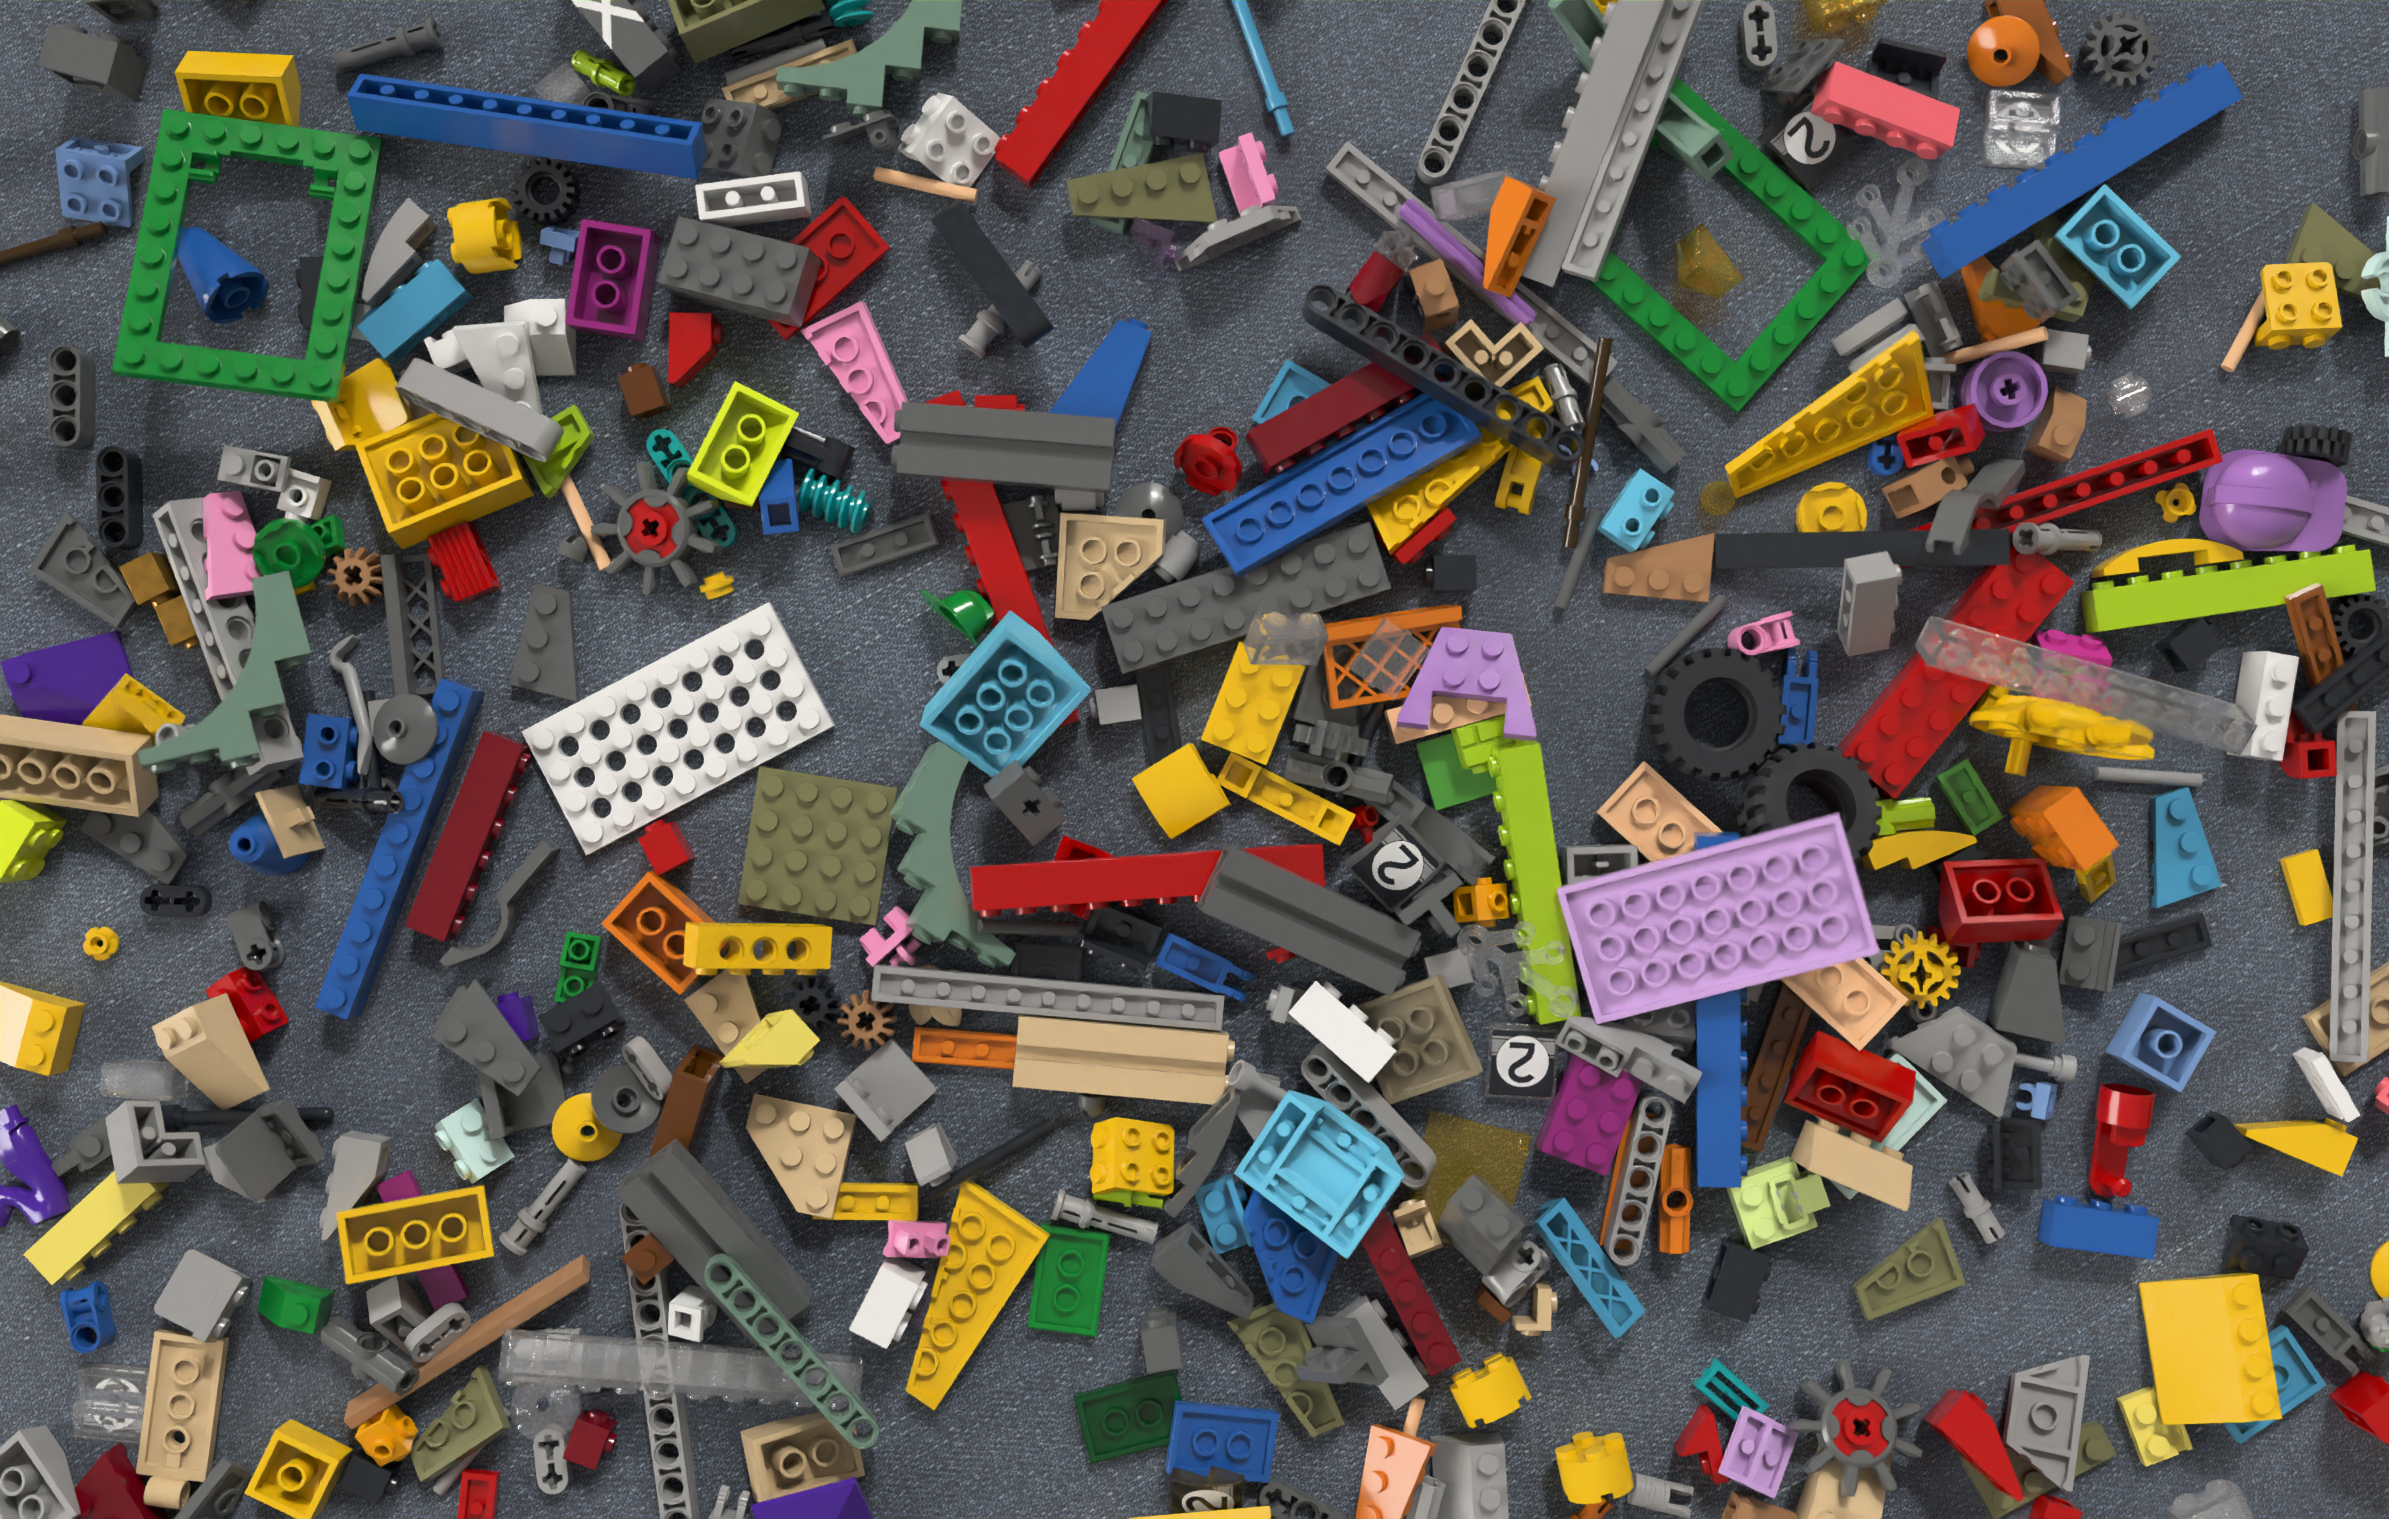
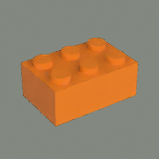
M2040 785L2007 809L2012 817L2010 823L2014 830L2020 836L2027 837L2033 846L2030 848L2035 858H2044L2047 866L2085 871L2119 846V843L2078 787Z
M655 870L648 871L601 924L673 990L681 995L689 991L702 976L695 974V968L683 965L686 922H716L664 875L657 876ZM728 941L723 942L720 946V955L728 948Z

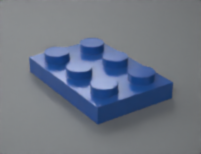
M1175 1400L1165 1471L1167 1474L1269 1483L1279 1413L1277 1410Z

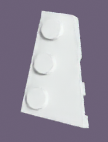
M526 321L453 327L452 332L485 389L543 415Z

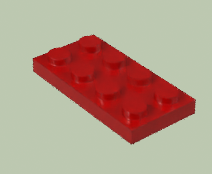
M844 195L789 242L810 248L821 261L801 328L771 320L768 321L788 342L891 251L887 243Z

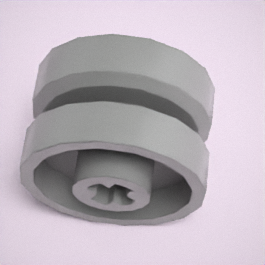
M1899 297L1831 341L1840 356H1848L1860 347L1865 351L1850 362L1848 368L1852 374L1913 330L1919 336L1920 342L1925 339L1916 324H1908L1895 333L1891 329V327L1903 320L1908 313Z

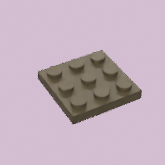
M1442 973L1394 990L1392 996L1382 994L1355 1004L1357 1008L1369 1017L1365 1022L1366 1025L1374 1032L1379 1027L1382 1028L1396 1041L1392 1047L1397 1052L1376 1075L1385 1100L1390 1105L1479 1075L1483 1071Z

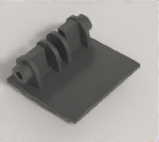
M1844 39L1802 40L1793 48V55L1769 74L1768 81L1760 90L1762 92L1775 93L1776 96L1773 99L1782 108L1786 105H1791L1802 93V90L1808 87V83L1813 82L1815 77L1829 65V60L1846 41Z
M878 110L864 115L863 119L865 122L851 125L848 121L830 127L831 133L824 135L823 139L836 146L868 135L870 142L875 147L885 153L894 151L898 144L893 126L900 123L891 113L884 114L883 110Z
M1055 494L1049 496L1037 495L1030 497L1028 500L1002 504L1026 571L1058 565L1060 518L1058 507L1055 505Z

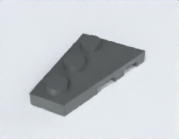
M1321 618L1319 624L1334 621L1326 618ZM1317 630L1291 718L1315 725L1317 719L1354 727L1353 736L1359 738V726H1357L1358 705L1339 709L1330 708L1322 639L1318 637ZM1346 644L1332 646L1334 661L1341 667H1344L1355 651ZM1357 661L1349 670V673L1356 677ZM1335 668L1336 677L1340 671ZM1347 676L1337 686L1339 700L1351 698L1356 691V683Z
M150 807L140 817L91 810L80 828L81 832L168 885H173L192 856L166 823H162Z
M477 979L473 980L432 1036L433 1039L520 1098L542 1070L541 1065L518 1034L515 1033Z
M223 1457L210 1471L208 1477L196 1492L186 1501L184 1507L174 1519H223L224 1515L233 1511L252 1473L243 1465Z

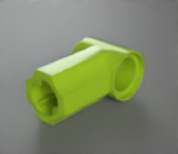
M1931 797L1894 801L1893 799L1876 800V806H1881L1882 819L1876 821V824L1880 825L1881 828L1879 836L1896 834V831L1934 827L1936 816L1935 806L1932 803Z

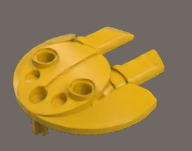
M2002 694L2000 699L1994 702L1993 707L1971 713L1969 725L1980 731L2011 740L2004 772L2022 777L2026 776L2032 745L2076 754L2122 760H2152L2155 752L2148 745L2153 739V732L2134 720H2119L2114 717L2103 716V714L2089 708L2051 699Z

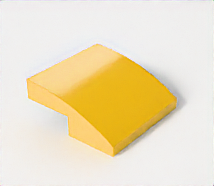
M1188 743L1132 778L1143 800L1170 839H1175L1231 805L1215 775L1208 772L1192 743Z

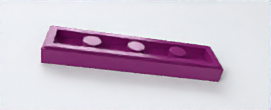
M411 1169L376 1185L383 1203L423 1195ZM456 1264L416 1271L435 1312L446 1304L455 1303L470 1295Z

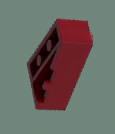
M122 1441L103 1453L74 1488L81 1512L75 1519L170 1518L163 1507L144 1504L146 1486L142 1480L145 1478L143 1475L136 1474V1470L125 1454L127 1449Z

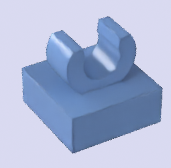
M555 225L541 230L539 244L552 247L549 256L550 263L562 266L565 262L570 263L572 252L577 251L579 231Z
M2037 1082L2036 1086L2031 1083L2020 1084L2019 1089L2031 1092L2032 1101L2030 1103L2017 1102L2016 1106L2021 1110H2032L2031 1117L2043 1120L2052 1119L2058 1084L2049 1082Z

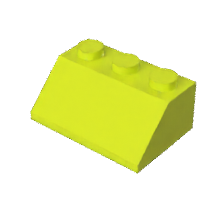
M735 381L687 473L688 484L719 499L752 507L799 413Z

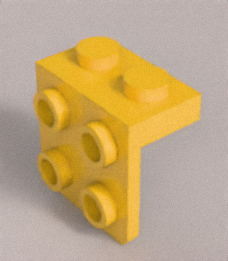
M2330 263L2270 264L2260 271L2267 320L2253 335L2255 347L2269 346V349L2278 350L2287 348L2290 345H2304L2305 348H2316L2326 344V341L2342 328L2334 272Z
M377 358L343 378L339 403L311 400L312 406L319 414L326 430V437L333 445L335 451H357L355 444L411 421L412 415L405 399L395 390L397 382L387 360Z
M1114 1117L1093 1124V1132L1091 1134L1093 1164L1090 1170L1093 1194L1105 1195L1120 1190L1167 1195L1173 1192L1174 1129L1171 1125Z

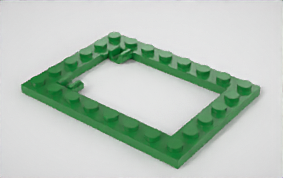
M1676 76L1670 91L1696 115L1719 131L1734 154V157L1721 169L1816 253L1824 263L1735 362L1610 250L1597 282L1585 280L1735 414L1754 395L1877 255ZM1654 136L1649 145L1650 149L1659 144ZM1619 225L1615 235L1621 230Z
M164 109L112 367L115 376L339 403L384 146L382 139ZM221 157H236L311 168L314 173V183L310 184V198L333 201L305 360L161 342L191 183L216 185L221 169ZM195 162L205 163V168H195ZM330 180L337 181L336 187L329 186Z

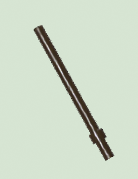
M102 221L79 228L70 226L58 230L56 235L0 251V266L60 248L70 250L80 247L84 241L107 235L106 226Z
M1598 338L1584 418L1585 427L1582 430L1581 436L1584 441V450L1577 460L1570 504H1566L1564 518L1567 519L1562 545L1564 547L1576 548L1580 523L1585 521L1587 507L1583 506L1613 340L1611 338Z

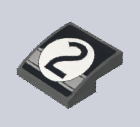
M1399 814L1373 833L1372 842L1347 858L1345 868L1392 912L1413 896L1444 865V859Z

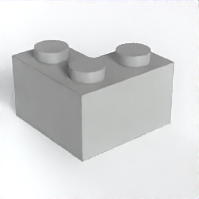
M126 1100L105 1118L117 1184L184 1182L205 1165L199 1132L166 1133L160 1100Z

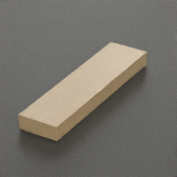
M853 39L778 67H809L831 63L855 54L857 50ZM777 67L722 88L726 100L756 103L770 111L813 95L805 93L804 97H791L783 93L784 90H778L776 83Z

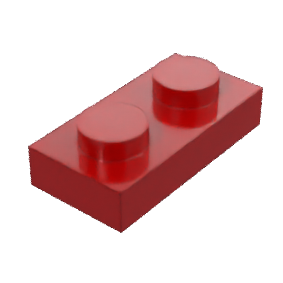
M466 1468L462 1472L457 1519H496L500 1471Z

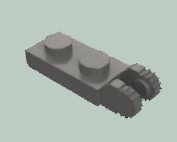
M2304 1285L2281 1308L2329 1358L2335 1360L2350 1375L2355 1376L2360 1371L2356 1364L2344 1355L2350 1347L2355 1349L2359 1356L2369 1361L2375 1356L2359 1339L2360 1335L2309 1286Z

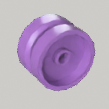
M2015 351L1995 353L1970 366L1961 376L1955 393L1957 408L1975 403L1985 433H2006L2034 420L2044 408L2048 395L2046 376L2040 365L2026 354Z

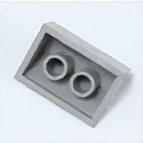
M1500 1433L1430 1436V1441L1438 1444L1433 1456H1431L1432 1475L1446 1484L1437 1519H1509L1505 1444Z

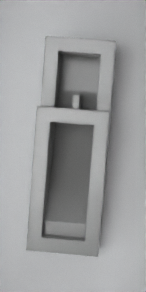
M409 198L392 216L372 253L362 292V299L371 308L381 307L389 298L392 290L401 285L423 262L415 249L437 227L430 216Z

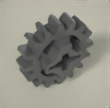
M2127 10L2120 17L2115 11L2108 15L2106 19L2102 17L2094 24L2095 28H2092L2085 34V37L2090 41L2082 45L2081 50L2089 53V56L2082 61V65H2092L2093 69L2090 70L2088 76L2092 77L2098 74L2100 76L2098 85L2103 86L2108 81H2111L2112 90H2117L2122 84H2124L2126 89H2130L2136 85V81L2142 83L2149 77L2148 73H2151L2158 67V64L2153 59L2162 55V51L2155 49L2154 45L2161 40V36H2151L2150 32L2154 29L2155 25L2150 24L2145 27L2142 24L2144 15L2141 14L2133 20L2131 11ZM2126 44L2129 45L2123 54L2114 57V54L2119 51L2120 47L2122 48Z
M1317 719L1315 727L1296 724L1293 741L1310 744L1308 754L1347 762L1348 754L1367 757L1370 740L1353 736L1354 727Z

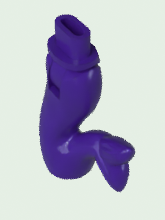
M17 1104L0 1111V1159L4 1166L13 1175L26 1183L31 1190L18 1186L6 1187L0 1184V1226L3 1228L6 1227L15 1207L23 1213L32 1226L48 1222L71 1211L69 1196L61 1176L58 1177L52 1169L51 1165L53 1162L42 1147L34 1128L26 1124L29 1122L28 1117L22 1118Z

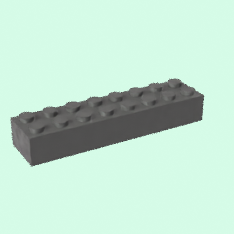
M1370 522L1298 544L1240 578H1237L1232 568L1228 566L1102 606L1101 610L1123 678L1148 669L1386 595L1391 590V586Z

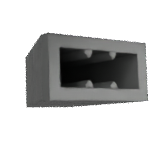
M2035 940L2025 941V943L2012 941L1987 1017L1997 1030L2064 1045L2066 1037L2056 960L2048 951L2047 946Z

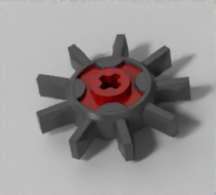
M651 462L636 463L641 492L630 496L622 487L616 484H604L601 490L609 499L621 507V511L616 524L602 522L591 526V533L599 536L618 535L620 544L624 549L606 568L609 575L622 573L635 561L645 566L642 594H658L662 566H671L684 587H693L698 584L697 578L685 558L693 548L703 553H721L722 545L712 539L697 535V518L711 514L721 506L718 500L701 501L691 507L682 497L688 485L687 473L689 468L679 467L674 473L667 490L657 488Z
M1849 1359L1836 1361V1373L1840 1384V1391L1831 1395L1811 1379L1803 1380L1800 1387L1820 1407L1815 1421L1807 1419L1788 1422V1430L1797 1433L1814 1432L1821 1446V1450L1810 1457L1802 1467L1807 1474L1820 1471L1831 1459L1842 1465L1843 1474L1840 1489L1841 1495L1847 1497L1855 1496L1859 1468L1870 1467L1884 1491H1893L1898 1488L1894 1476L1887 1468L1884 1460L1892 1451H1896L1904 1457L1917 1458L1922 1456L1923 1450L1913 1443L1897 1438L1898 1429L1896 1421L1914 1416L1921 1411L1919 1403H1905L1891 1409L1882 1398V1394L1890 1383L1893 1372L1888 1368L1879 1369L1873 1376L1868 1390L1856 1388L1853 1369ZM1855 1421H1857V1422L1859 1423V1425H1858V1427H1857V1431H1858L1860 1434H1857V1435H1855V1434L1853 1433V1431H1854L1855 1428H1856L1855 1425L1853 1424V1422H1855Z

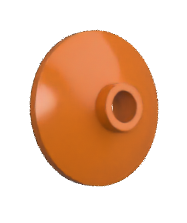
M2009 15L1993 17L1982 23L1972 34L1967 47V59L1972 72L1984 83L1997 87L2012 86L2023 81L2032 73L2040 56V41L2033 27L2023 19ZM1999 49L2005 50L2008 58L2005 60L1997 59L1995 51Z

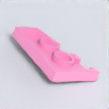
M241 491L208 494L202 499L203 538L207 540V558L204 559V571L208 572V588L205 589V601L253 595L251 579L263 575L259 572L253 560L252 550L254 549L256 532Z

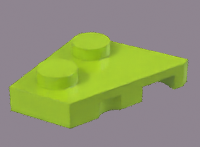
M575 404L550 418L564 429V434L546 462H541L522 454L543 494L549 499L556 494L595 438L583 414Z

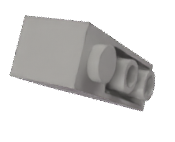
M351 1130L340 1135L339 1139H336L332 1149V1159L335 1160L334 1170L327 1179L325 1189L326 1193L329 1194L328 1204L323 1209L319 1221L320 1228H323L321 1240H328L339 1233L336 1213L341 1210L359 1207L386 1173L392 1137Z

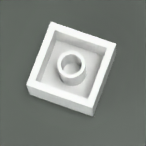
M886 1257L849 1330L885 1349L888 1348L892 1339L899 1342L912 1314L906 1311L908 1308L916 1309L928 1284L922 1281L926 1270L901 1257Z

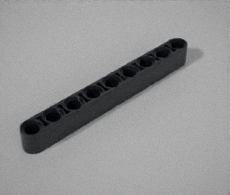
M1317 284L1308 291L1302 308L1303 317L1308 324L1548 467L1557 471H1566L1576 463L1583 453L1584 441L1574 430L1365 306L1358 305L1353 299L1326 284ZM1312 302H1324L1328 309L1318 310L1313 306ZM1352 319L1359 327L1348 328L1342 320ZM1382 337L1387 340L1389 346H1378L1373 338ZM1403 356H1415L1419 364H1408ZM1443 373L1449 378L1450 382L1441 383L1435 378L1434 374ZM1473 391L1477 393L1480 401L1469 400L1465 392ZM1496 409L1506 410L1511 419H1501L1497 415ZM1526 428H1536L1540 432L1541 438L1531 437ZM1564 445L1568 447L1572 456L1562 455L1558 451L1557 446Z

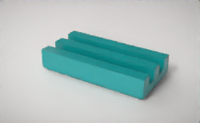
M1716 1357L1711 1361V1366L1701 1372L1703 1375L1693 1381V1385L1735 1422L1739 1415L1705 1386L1709 1381L1740 1408L1742 1406L1752 1408L1715 1376L1718 1370L1758 1405L1754 1411L1763 1414L1769 1407L1767 1402Z

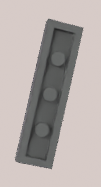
M396 554L381 555L394 695L434 694L440 678H446L435 567L428 554L408 556ZM424 562L425 577L416 586L407 577L406 564ZM425 586L427 588V594L424 591H422ZM409 587L413 589V591L411 592L410 595H409ZM418 594L428 601L429 611L421 620L411 613L410 604ZM429 620H430V628H429L428 626H426V623H427ZM412 621H413L415 624H417L414 629H413V626H412ZM422 629L432 638V646L425 655L414 646V638ZM432 655L434 657V663L429 660ZM416 656L420 659V661L417 664ZM427 664L435 671L436 686L419 688L417 673Z

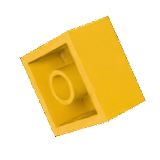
M289 1419L275 1430L244 1494L296 1519H315L323 1512L353 1449L293 1419Z

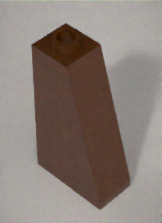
M694 1045L679 1064L672 1077L649 1158L675 1138L693 1156L723 1070V1066L719 1062L725 1055Z

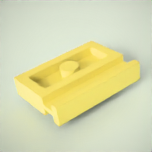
M2148 1386L2116 1398L2140 1462L2147 1467L2179 1455L2178 1452L2193 1449L2184 1424H2161L2155 1386Z

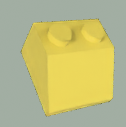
M792 1009L769 1013L719 1063L723 1068H787L796 1064L800 1066L814 1054L812 1048L820 1039Z

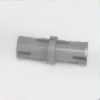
M1558 363L1551 364L1543 369L1542 374L1549 388L1553 407L1558 413L1560 423L1575 432H1579L1585 427V422L1578 408L1577 392L1569 384L1564 365L1562 363L1559 365Z
M1969 1172L1958 1175L1965 1188L1960 1181H1957L1956 1177L1952 1178L1949 1181V1185L1964 1205V1214L1967 1218H1972L1985 1243L1997 1241L1989 1228L1992 1229L1995 1235L1997 1234L1999 1239L2002 1238L2006 1232L1990 1210V1201L1987 1197H1982Z

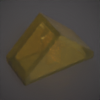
M1703 223L1677 243L1678 285L1719 299L1744 280Z

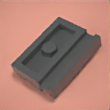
M2069 915L2059 984L2112 993L2123 923Z

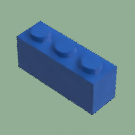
M2056 1194V1200L2043 1198L2038 1240L2053 1247L2154 1260L2159 1218L2148 1213L2146 1206L2125 1203V1208L2123 1209L2112 1207L2113 1203L2106 1200L2091 1199L2090 1204L2078 1203L2077 1197Z

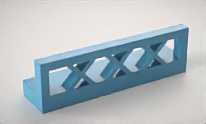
M1560 1198L1545 1202L1537 1210L1541 1216L1533 1223V1226L1614 1338L1621 1337L1646 1310L1567 1200Z

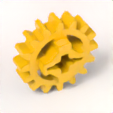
M1918 931L1917 937L1914 940H1911L1907 933L1903 934L1904 943L1902 945L1892 941L1891 949L1894 953L1884 952L1883 960L1888 964L1881 965V974L1886 975L1885 979L1908 999L1904 1005L1908 1007L1912 1000L1918 1002L1919 1009H1923L1925 1001L1930 1000L1934 1007L1938 1006L1937 997L1940 995L1948 1000L1950 998L1948 987H1958V980L1953 976L1961 975L1960 966L1954 964L1958 961L1957 953H1948L1950 944H1947V941L1938 945L1937 935L1934 933L1930 936L1929 940H1926L1923 937L1922 931ZM1914 951L1906 959H1901L1905 954ZM1927 951L1936 954L1940 959H1934ZM1919 959H1922L1925 968L1924 974H1922V981H1919V974H1917ZM1901 981H1907L1914 989L1907 987ZM1934 982H1939L1936 986L1928 989Z

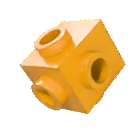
M1492 877L1477 878L1479 881L1475 886L1471 884V886L1458 887L1452 891L1455 921L1457 923L1475 921V928L1496 926V919L1510 918L1507 883L1492 884Z
M395 1403L360 1425L355 1438L362 1445L365 1453L382 1467L393 1460L397 1462L404 1459L411 1452L418 1429L415 1427L413 1420L406 1416Z

